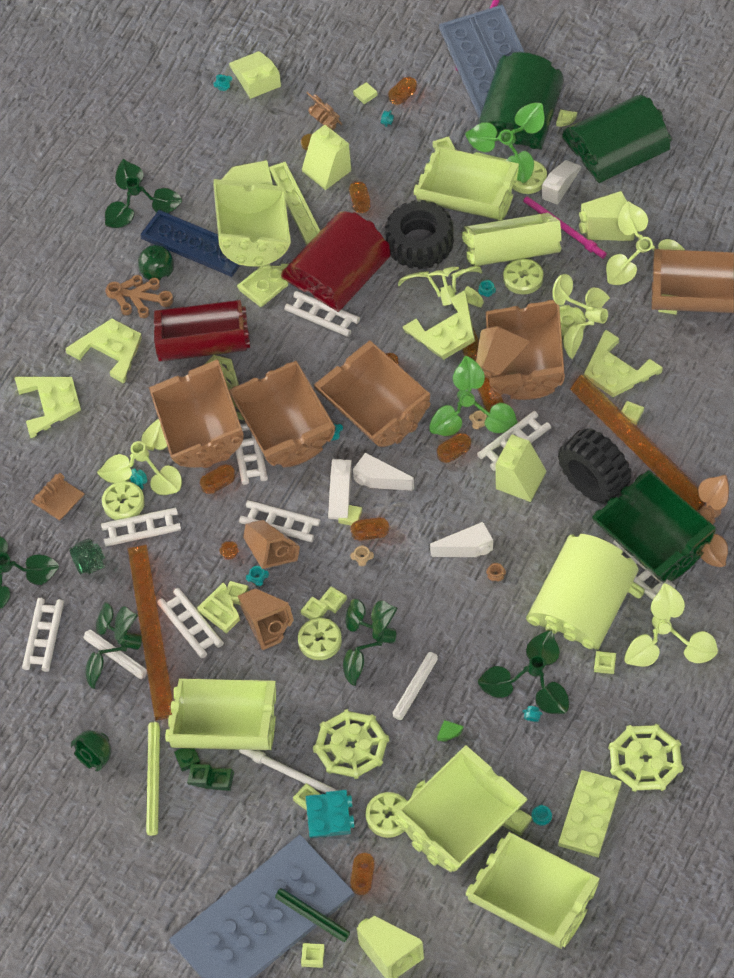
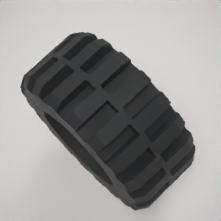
M414 200L409 204L404 203L400 208L397 207L393 210V213L387 218L385 237L389 243L390 254L395 261L398 260V263L403 266L407 265L408 268L412 269L414 267H418V269H423V267L431 268L434 264L438 265L443 262V259H446L453 249V221L450 214L440 205L436 206V203H427L426 200H421V202ZM420 229L433 233L431 237L422 240H415L405 236L411 231Z
M587 428L577 431L559 449L558 460L560 467L563 469L562 472L578 491H581L585 497H589L592 501H597L598 503L608 502L611 498L616 497L624 487L629 485L632 476L629 462L625 459L623 452H620L619 447L613 444L611 439L603 436L601 432H596L594 429Z

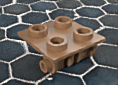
M306 92L315 102V105L311 106L308 110L311 116L320 121L321 124L328 126L331 130L336 128L337 123L342 125L339 121L340 116L333 111L334 109L330 105L324 104L316 94L312 96Z
M61 473L55 474L54 478L47 482L46 486L31 501L59 521L85 495L64 481L65 477Z

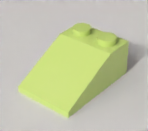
M260 51L229 63V66L250 99L281 87L279 71L274 63Z

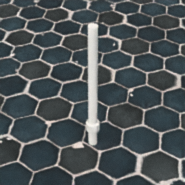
M239 750L240 753L252 758V761L258 764L263 763L302 783H307L325 794L329 791H338L265 756L266 754L260 750Z

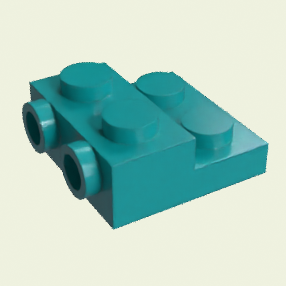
M347 790L329 791L326 794L306 796L310 838L351 834V828H355L354 816L349 815V807L353 806L352 797L347 795Z

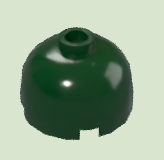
M160 245L146 247L139 255V271L147 280L157 278L160 281L162 277H169L174 271V260L171 252Z
M87 730L71 741V748L74 746L76 749L74 755L89 769L95 767L97 768L95 771H100L110 760L112 753L108 736L104 733Z

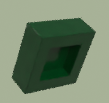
M181 748L174 751L182 772L190 769L191 764H201L195 748Z

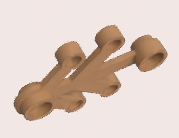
M135 275L132 279L121 284L110 282L105 290L109 298L117 300L123 315H130L132 313L131 304L126 303L123 296L130 297L138 309L139 317L143 319L149 316V309L143 305L141 300L158 302L163 307H170L173 303V296L169 291H162L159 295L145 293L149 289L158 290L160 288V282L157 278H152L149 282L143 284L142 277ZM131 286L137 287L132 290H128V288Z

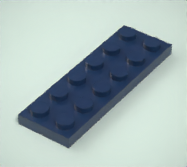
M158 210L140 234L142 240L154 245L163 246L173 253L230 277H233L241 266L223 254L219 246L218 234L161 210Z

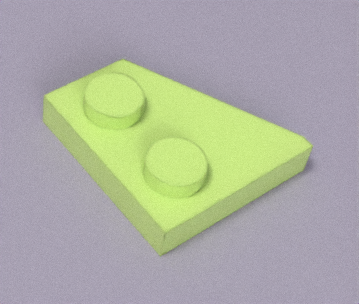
M222 583L197 609L199 613L227 634L240 621L232 598L223 597L227 587L225 583Z

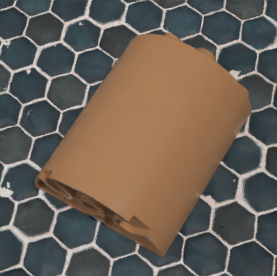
M654 249L652 310L734 313V252Z
M548 300L546 302L530 303L524 309L512 306L510 308L486 311L487 329L498 326L529 340V344L500 375L489 378L492 389L500 395H511V399L517 400L537 399L555 392L554 388L558 385L561 386L565 378L560 306L554 300Z
M370 340L350 355L344 365L335 367L314 384L315 389L380 447L390 446L394 443L399 444L408 433L414 432L431 404L429 402L430 393Z
M218 359L190 370L188 375L184 377L176 376L149 387L171 459L175 463L185 467L209 468L215 463L228 460L242 444L243 431Z
M297 361L287 363L283 367L267 372L263 379L253 378L229 390L234 403L266 460L273 466L279 464L282 467H291L304 463L323 450L322 446L333 438L335 426Z

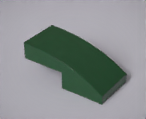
M191 764L187 783L188 785L200 788L231 791L234 771L226 768H212L211 765Z

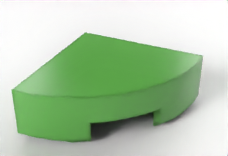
M444 720L437 736V741L446 742L460 736L464 730L463 726Z

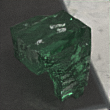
M90 538L80 541L75 546L69 548L72 560L80 575L82 573L90 575L105 568L102 561L105 558L103 551L97 543L93 545Z

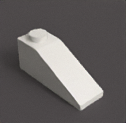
M565 160L550 172L542 184V199L558 205L581 170V166Z
M367 453L362 456L353 468L354 480L360 485L379 489L410 491L414 489V477Z
M332 459L328 519L348 518L352 483L351 460Z
M483 522L430 544V554L432 557H477L486 555L493 550V539Z

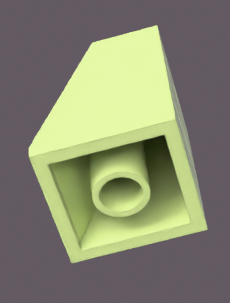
M322 126L311 136L302 172L323 189L327 190L351 172L349 143L328 126Z
M620 191L581 204V212H579L581 223L579 224V229L588 240H634L635 233L626 236L618 227L620 210L627 202L623 193Z
M511 434L496 462V489L531 502L546 474V469L530 441Z
M376 916L364 919L357 927L359 945L385 978H398L424 959L423 942L419 938Z

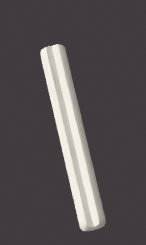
M92 630L84 633V640L98 650L116 648ZM122 651L104 653L137 678H145L148 672L147 669Z
M429 652L394 709V718L398 720L404 718L438 660V656L435 653Z

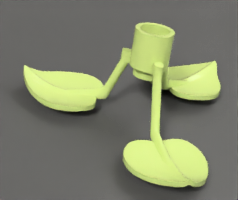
M629 201L620 210L618 227L624 235L629 236L635 233L639 238L636 243L637 251L629 259L625 255L617 254L608 260L606 265L607 282L612 285H621L631 281L637 272L636 265L631 261L640 252L646 253L650 249L653 251L656 249L649 237H643L638 234V232L643 231L647 227V214ZM670 239L662 240L658 245V249L685 250L679 243Z
M473 266L451 274V277H453L452 288L451 285H447L446 277L452 271L458 270L459 267H449L430 274L429 271L409 274L399 280L398 286L413 277H427L437 292L438 297L441 296L443 306L452 304L450 298L455 296L456 278L467 272L482 273V270L479 266ZM442 275L444 287L440 288L441 292L432 280V276Z
M562 274L557 278L553 286V299L555 303L562 306L567 300L586 308L585 316L589 320L588 322L578 323L576 326L570 325L564 334V348L568 356L573 359L583 339V329L580 327L594 325V322L605 323L608 318V311L602 307L610 297L603 290L592 287L586 294V305L575 301L569 297L573 289L572 278L567 274Z
M159 419L146 429L141 441L134 442L131 445V461L125 455L117 454L109 458L102 468L97 471L102 479L113 484L128 481L132 476L130 467L134 465V459L139 462L147 461L157 474L151 479V488L155 493L159 495L174 494L182 486V478L176 468L167 465L159 472L149 459L148 450L153 451L154 448L163 450L168 447Z
M664 583L651 603V611L654 615L652 625L655 628L653 630V641L647 634L635 638L626 651L624 661L626 664L640 667L653 664L658 659L660 653L658 646L655 645L658 633L664 635L672 632L683 643L688 645L684 650V656L693 663H704L711 660L717 655L718 648L714 637L708 632H696L691 636L689 642L673 629L670 619L671 617H679L683 613L685 603L675 588Z

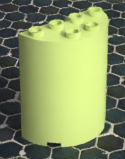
M438 146L435 153L431 154L430 162L426 164L424 174L420 175L419 184L415 185L414 195H416L418 202L426 200L427 203L433 202L436 203V206L440 205L443 208L503 220L508 213L513 199L512 187L517 182L519 164Z
M214 179L213 188L218 239L223 254L238 265L257 267L272 263L282 257L291 243L284 186L254 183L253 186L246 187L244 182Z
M549 213L464 226L462 239L468 247L466 252L467 260L470 262V265L481 266L559 253L561 251L560 220Z
M572 534L567 538L526 620L534 626L540 625L547 631L552 630L553 634L562 632L567 640L578 641L588 649L594 648L599 650L639 571L632 558H625L621 555L623 551L613 544L591 535L580 534L579 537H576Z
M179 679L178 686L174 687L175 701L171 702L172 715H169L168 718L170 729H166L165 736L166 742H170L172 748L272 749L276 716H274L276 681Z
M465 745L396 812L398 817L396 822L413 841L411 843L418 852L422 851L427 855V859L432 865L436 866L438 864L449 872H454L527 802V798L502 776L496 775L492 767Z
M509 832L505 839H500L496 848L497 851L495 854L491 853L486 862L488 867L480 869L476 877L477 881L474 885L470 884L466 891V896H468L470 902L562 949L563 946L565 947L583 921L588 911L586 905L589 900L593 899L600 878Z

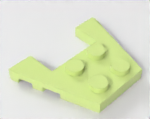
M465 291L450 298L458 313L427 331H424L416 318L403 326L405 333L413 336L415 340L424 344L443 360L475 342Z
M110 319L68 346L66 353L80 360L92 347L118 361L110 371V376L125 383L128 370L130 371L131 362L136 355L142 335L126 325Z
M605 330L584 373L585 379L610 396L615 397L633 388L635 384L641 381L645 382L649 380V377L662 373L663 367L651 359L639 370H635L611 354L610 351L619 343V338Z
M15 377L19 395L38 390L45 415L26 421L30 438L37 436L36 433L43 429L51 428L50 425L59 420L63 421L81 410L72 377Z

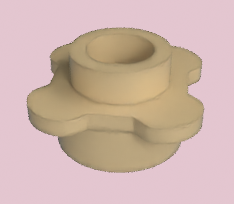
M481 410L475 411L469 416V420L473 423V429L478 430L485 426L484 422L487 415Z
M363 545L358 546L350 555L351 559L356 560L359 566H365L368 560L374 558L373 552H370Z

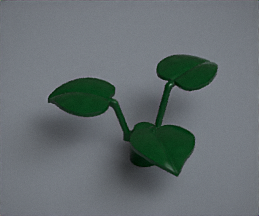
M122 159L116 171L115 181L120 189H127L126 205L120 201L111 203L105 210V225L110 228H121L131 223L135 213L133 209L128 208L130 206L131 195H139L141 191L153 201L152 208L156 213L158 210L168 214L171 213L182 203V198L178 193L168 188L157 189L154 192V197H152L140 185L144 178L142 169Z
M0 536V609L10 599L9 588L1 586L3 573L9 572L15 566L21 571L26 572V578L30 583L42 585L54 576L59 569V564L48 556L37 554L26 559V568H24L15 561H11L7 554L8 543Z
M352 599L345 617L347 629L355 632L361 624L373 629L372 637L377 641L355 648V651L351 649L347 651L343 661V672L347 681L353 686H356L357 679L364 666V655L360 650L382 646L383 643L393 644L396 640V630L387 626L398 608L386 601L380 600L374 605L371 613L372 625L362 620L366 614V609L361 600Z
M105 602L97 617V633L104 635L107 628L114 631L115 639L118 640V644H121V647L99 650L97 653L93 652L90 655L86 664L85 674L88 684L93 689H95V684L103 669L104 660L102 654L117 651L126 652L127 648L138 650L141 646L142 636L127 632L138 616L128 607L123 606L118 611L115 618L116 628L110 625L114 613L109 603Z
M552 630L537 635L527 644L526 656L530 661L528 666H525L513 679H511L510 672L501 666L489 668L478 679V685L486 694L495 698H505L513 692L511 683H514L524 673L528 672L532 676L540 677L542 689L535 696V702L540 710L549 714H565L569 709V699L565 689L556 682H550L547 686L544 684L543 670L545 665L555 663L560 654Z

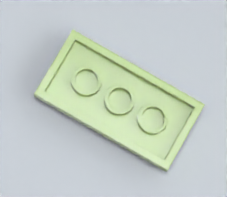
M581 770L558 846L599 858L622 781Z

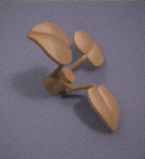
M726 475L705 479L698 489L700 499L707 504L697 512L710 521L712 525L716 522L715 518L721 514V509L728 502L729 484ZM714 534L711 543L706 544L701 550L704 552L701 559L709 565L724 567L726 566L728 545L722 536Z

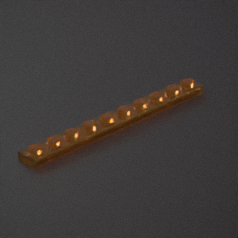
M580 375L570 390L666 485L696 511L700 510L706 502H703L699 497V487L585 375Z
M147 545L128 548V555L155 721L167 719L169 715H172L171 702L173 699Z

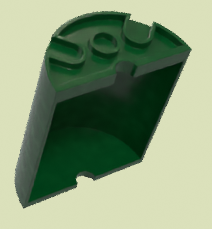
M513 52L511 56H502L498 61L478 124L486 122L492 124L497 130V138L502 130L512 131L521 127L516 124L515 116L522 107L532 103H542L545 116L542 129L533 134L527 133L524 129L514 134L516 137L514 144L542 150L564 83L562 72L560 69H555L551 66L552 62L535 54Z
M636 95L565 128L562 132V139L577 157H581L583 165L598 183L669 151L670 142L672 141L671 135L668 133L663 121L661 110L654 106L651 98L643 95Z
M650 470L640 474L635 482L623 488L621 497L611 498L603 509L597 510L592 517L596 525L663 583L667 579L674 581L686 573L704 554L701 550L706 544L711 543L716 531L714 525Z

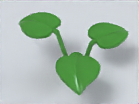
M532 103L522 107L515 116L516 124L521 127L512 131L502 130L497 138L496 128L487 122L476 125L467 131L465 135L469 143L481 152L492 151L495 148V141L499 140L506 146H509L515 155L508 157L506 161L519 164L517 180L526 183L532 176L534 160L527 151L517 153L513 146L516 140L514 134L523 129L530 134L537 133L542 129L545 121L543 104Z
M465 356L453 374V383L460 389L457 393L459 400L457 410L455 412L451 405L439 408L431 419L429 431L442 436L456 434L462 426V419L458 416L461 406L470 407L473 404L488 416L484 424L493 433H505L518 422L513 409L506 403L493 405L489 413L476 402L471 392L472 388H480L484 383L485 376L480 365L472 358Z

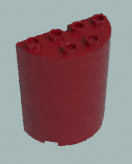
M339 212L282 271L281 278L304 292L309 291L315 299L340 312L391 256L389 243L385 241L372 221L365 220L356 212Z
M241 300L154 311V343L158 362L243 352L250 348L246 306H242Z

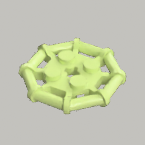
M346 709L343 713L320 724L321 728L316 744L313 746V752L317 753L326 767L327 773H335L358 779L359 776L373 768L381 767L389 736L384 733L376 721V716L373 714L365 715L351 712ZM346 720L345 726L337 730L332 728ZM350 720L364 722L365 724L363 726L356 723L350 724ZM370 727L377 735L376 738H371L367 732ZM328 733L331 735V742L329 745H324ZM350 741L356 742L354 748L351 746L346 747V745ZM373 745H378L376 754L373 756L370 753ZM326 752H331L335 760L331 762ZM365 760H369V762L357 768L358 764L362 763ZM340 763H341V764L349 763V765L352 766L353 769H352V768H347V767L338 766V765H339Z
M658 724L652 726L628 725L626 730L608 746L611 757V774L617 776L632 788L634 792L637 790L658 789L663 791L678 773L683 772L684 767L680 751L681 742L661 729ZM636 734H652L651 738H637ZM656 736L660 737L669 745L665 747L662 746L660 741L655 740ZM630 737L632 742H630L627 748L621 747ZM672 751L673 763L667 762L666 753ZM619 754L625 757V764L619 765ZM648 755L651 758L648 762H644V759H640V757ZM662 770H670L662 779L659 777ZM625 771L634 773L636 779H632ZM641 779H654V780H655V781H649V782H640Z

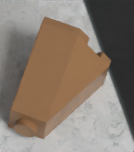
M498 326L481 330L476 362L482 368L484 376L491 378L500 375L529 344V340Z
M264 520L246 523L243 538L262 569L298 560L300 546Z
M256 588L238 595L242 612L261 650L281 643L284 638L283 633L287 626H291L294 620L288 602Z

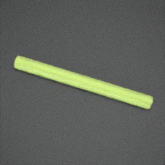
M151 722L148 725L146 832L150 836L158 834L160 726L158 722Z

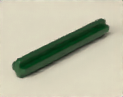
M283 888L277 891L275 898L340 941L345 942L349 938L350 931Z

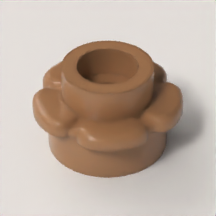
M493 563L486 571L487 577L491 581H501L504 579L506 570L501 564Z

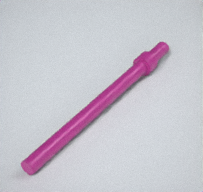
M530 197L524 198L523 202L538 213H549L557 218ZM560 220L561 229L584 245L586 250L590 253L594 252L602 259L606 257L607 253L600 249L597 243L588 240Z

